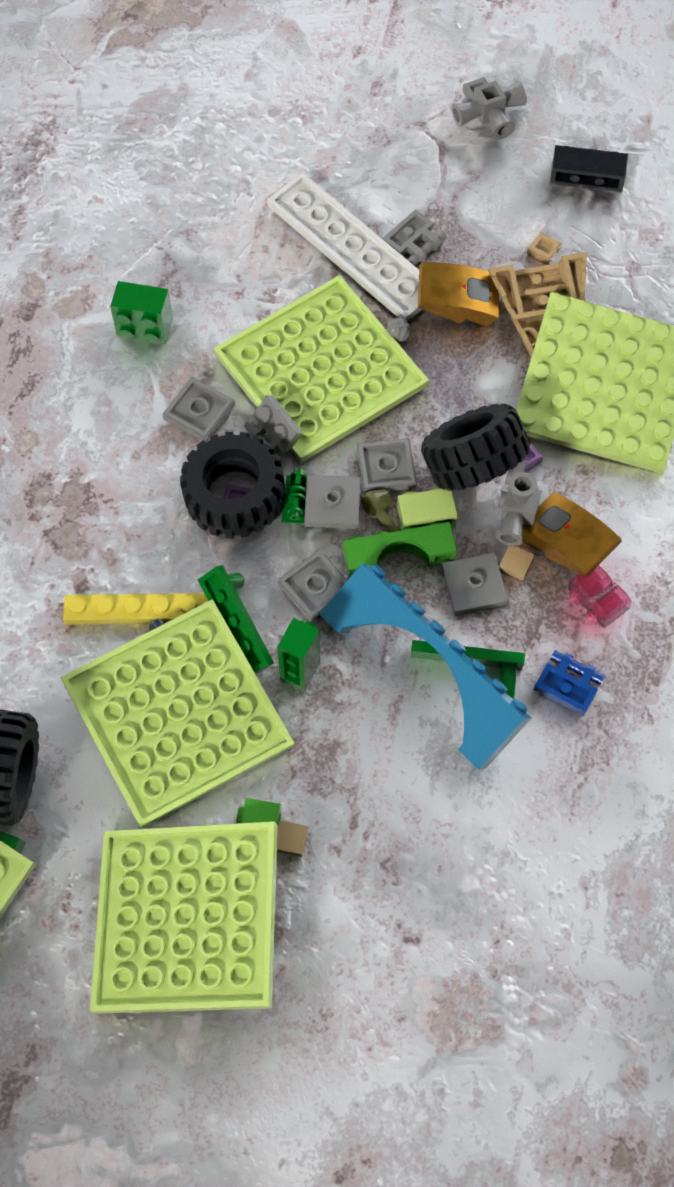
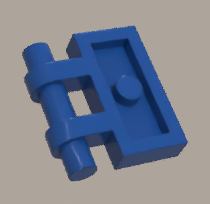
M554 650L550 660L559 664L558 668L547 663L533 690L584 716L598 691L597 688L589 685V682L592 681L601 686L605 675L596 671L597 668L590 664L586 666L574 660V656L567 652L564 655ZM569 669L581 675L582 678L578 679L566 673V671Z

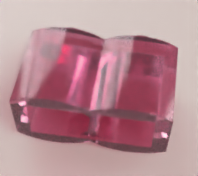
M599 565L587 578L578 574L569 581L568 595L575 604H580L587 609V616L594 624H600L603 628H606L630 609L632 602L630 597L619 585L612 581L610 576Z

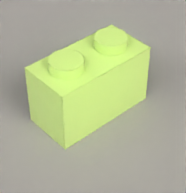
M435 487L429 491H409L398 496L397 511L401 529L409 526L415 528L423 527L432 522H450L451 529L456 528L458 515L452 491Z

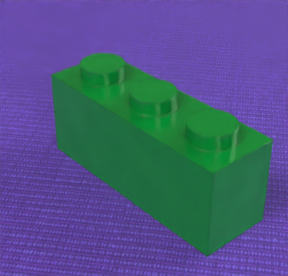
M293 618L277 646L280 679L306 690L320 664V632L312 622Z

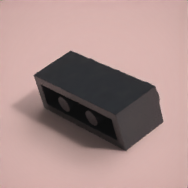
M555 145L549 184L622 193L626 178L628 154Z

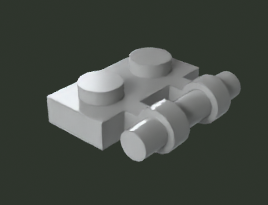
M415 209L382 239L402 256L406 253L411 255L407 260L415 266L424 262L432 250L436 251L442 245L441 242L446 238V234L442 230L436 234L432 233L434 223ZM420 240L426 242L422 247L416 245Z
M266 395L253 414L259 423L255 425L252 420H249L245 423L244 427L248 431L250 438L257 436L263 439L264 445L266 443L269 444L281 461L282 458L277 452L280 449L282 452L290 451L303 432L273 395ZM266 432L272 438L270 442L264 436Z

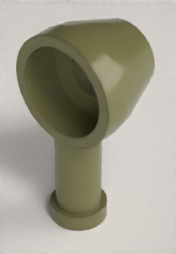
M374 490L361 496V503L370 517L378 518L389 533L401 530L386 512V509L392 502L386 490Z

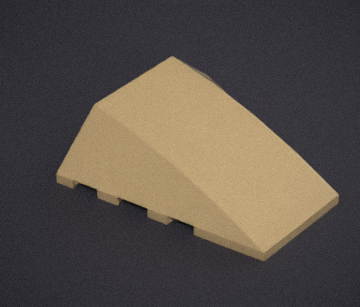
M587 252L562 256L559 263L520 270H514L513 264L488 268V272L531 358L550 293L554 292L586 301L585 271Z

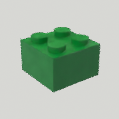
M118 281L110 305L116 335L125 339L134 338L146 340L150 343L166 344L173 321L169 290Z

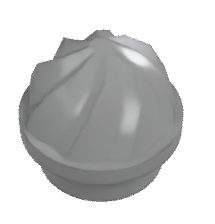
M395 318L387 322L388 328L386 330L397 343L401 344L408 339L411 325L408 324L406 318Z

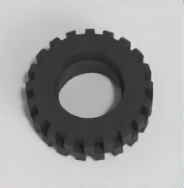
M503 403L500 405L492 404L479 407L476 410L472 409L441 424L439 428L434 429L430 432V435L424 438L421 453L434 483L443 490L454 491L457 489L459 491L465 490L468 487H476L484 482H490L492 479L506 474L508 470L514 469L528 455L530 441L515 408Z
M233 431L225 432L224 436L218 437V434L210 436L208 442L201 441L197 444V450H191L187 455L188 462L185 461L181 468L180 486L188 513L192 520L197 521V525L201 529L207 530L209 528L210 534L217 537L220 533L224 534L225 538L231 539L234 538V535H241V538L248 537L251 531L258 533L264 530L263 525L265 523L270 525L275 520L274 513H280L283 507L282 501L285 500L286 494L283 469L279 456L274 453V449L266 443L264 445L263 439L257 436L250 438L249 433L240 432L239 435H234ZM227 472H246L258 480L255 487L248 494L236 499L219 498L209 492L211 484L219 476Z
M1 709L0 825L12 826L18 823L24 816V811L28 807V801L32 794L38 764L39 731L37 730L38 723L36 719L29 713Z

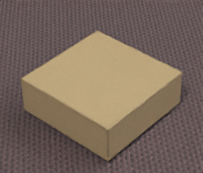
M540 232L528 248L527 255L549 265L561 249L562 243Z
M508 546L499 569L501 572L523 581L535 555L518 547Z
M280 820L277 832V852L302 857L309 826Z

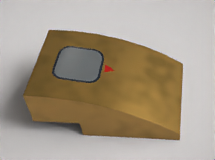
M422 262L419 265V308L460 324L465 319L488 327L499 318V292L488 271L452 263Z
M553 492L538 506L533 527L523 524V541L543 550L547 559L586 578L622 542L621 538L601 520L556 492Z

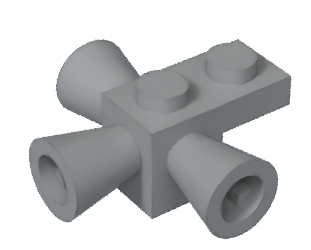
M485 77L463 84L462 91L469 102L453 103L452 115L458 127L465 125L476 117L479 118L482 125L490 122L494 138L503 139L508 137L515 129V123L505 114V108L526 105V92L520 82L502 91L497 81L488 83Z
M526 461L519 462L518 466L514 469L508 470L505 484L509 485L508 491H502L498 507L503 509L501 525L495 534V538L509 546L522 544L523 524L533 527L542 490L536 489L537 481L535 477L525 472Z

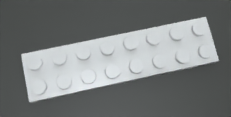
M303 172L267 199V206L398 318H406L408 322L422 310L418 307L419 269Z

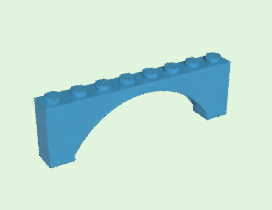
M361 564L320 612V615L338 633H349L353 628L366 625L385 624L410 631L434 647L451 669L462 699L464 734L463 744L458 750L478 770L487 768L532 718L526 713L528 708L519 699L514 698L513 700L505 693L507 688L496 678L492 680L484 673L487 669L478 660L468 658L464 654L466 649L455 639L451 641L444 635L446 630L435 620L431 622L424 616L426 611L414 601L411 603L404 597L406 592L394 582L391 584L384 578L386 573L376 564Z

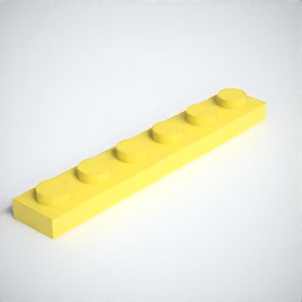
M204 593L65 595L63 621L65 625L150 624L156 619H162L164 623H167L208 602V599Z

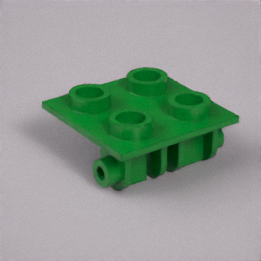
M295 468L291 475H286V494L283 501L281 523L304 525L307 475L302 468Z

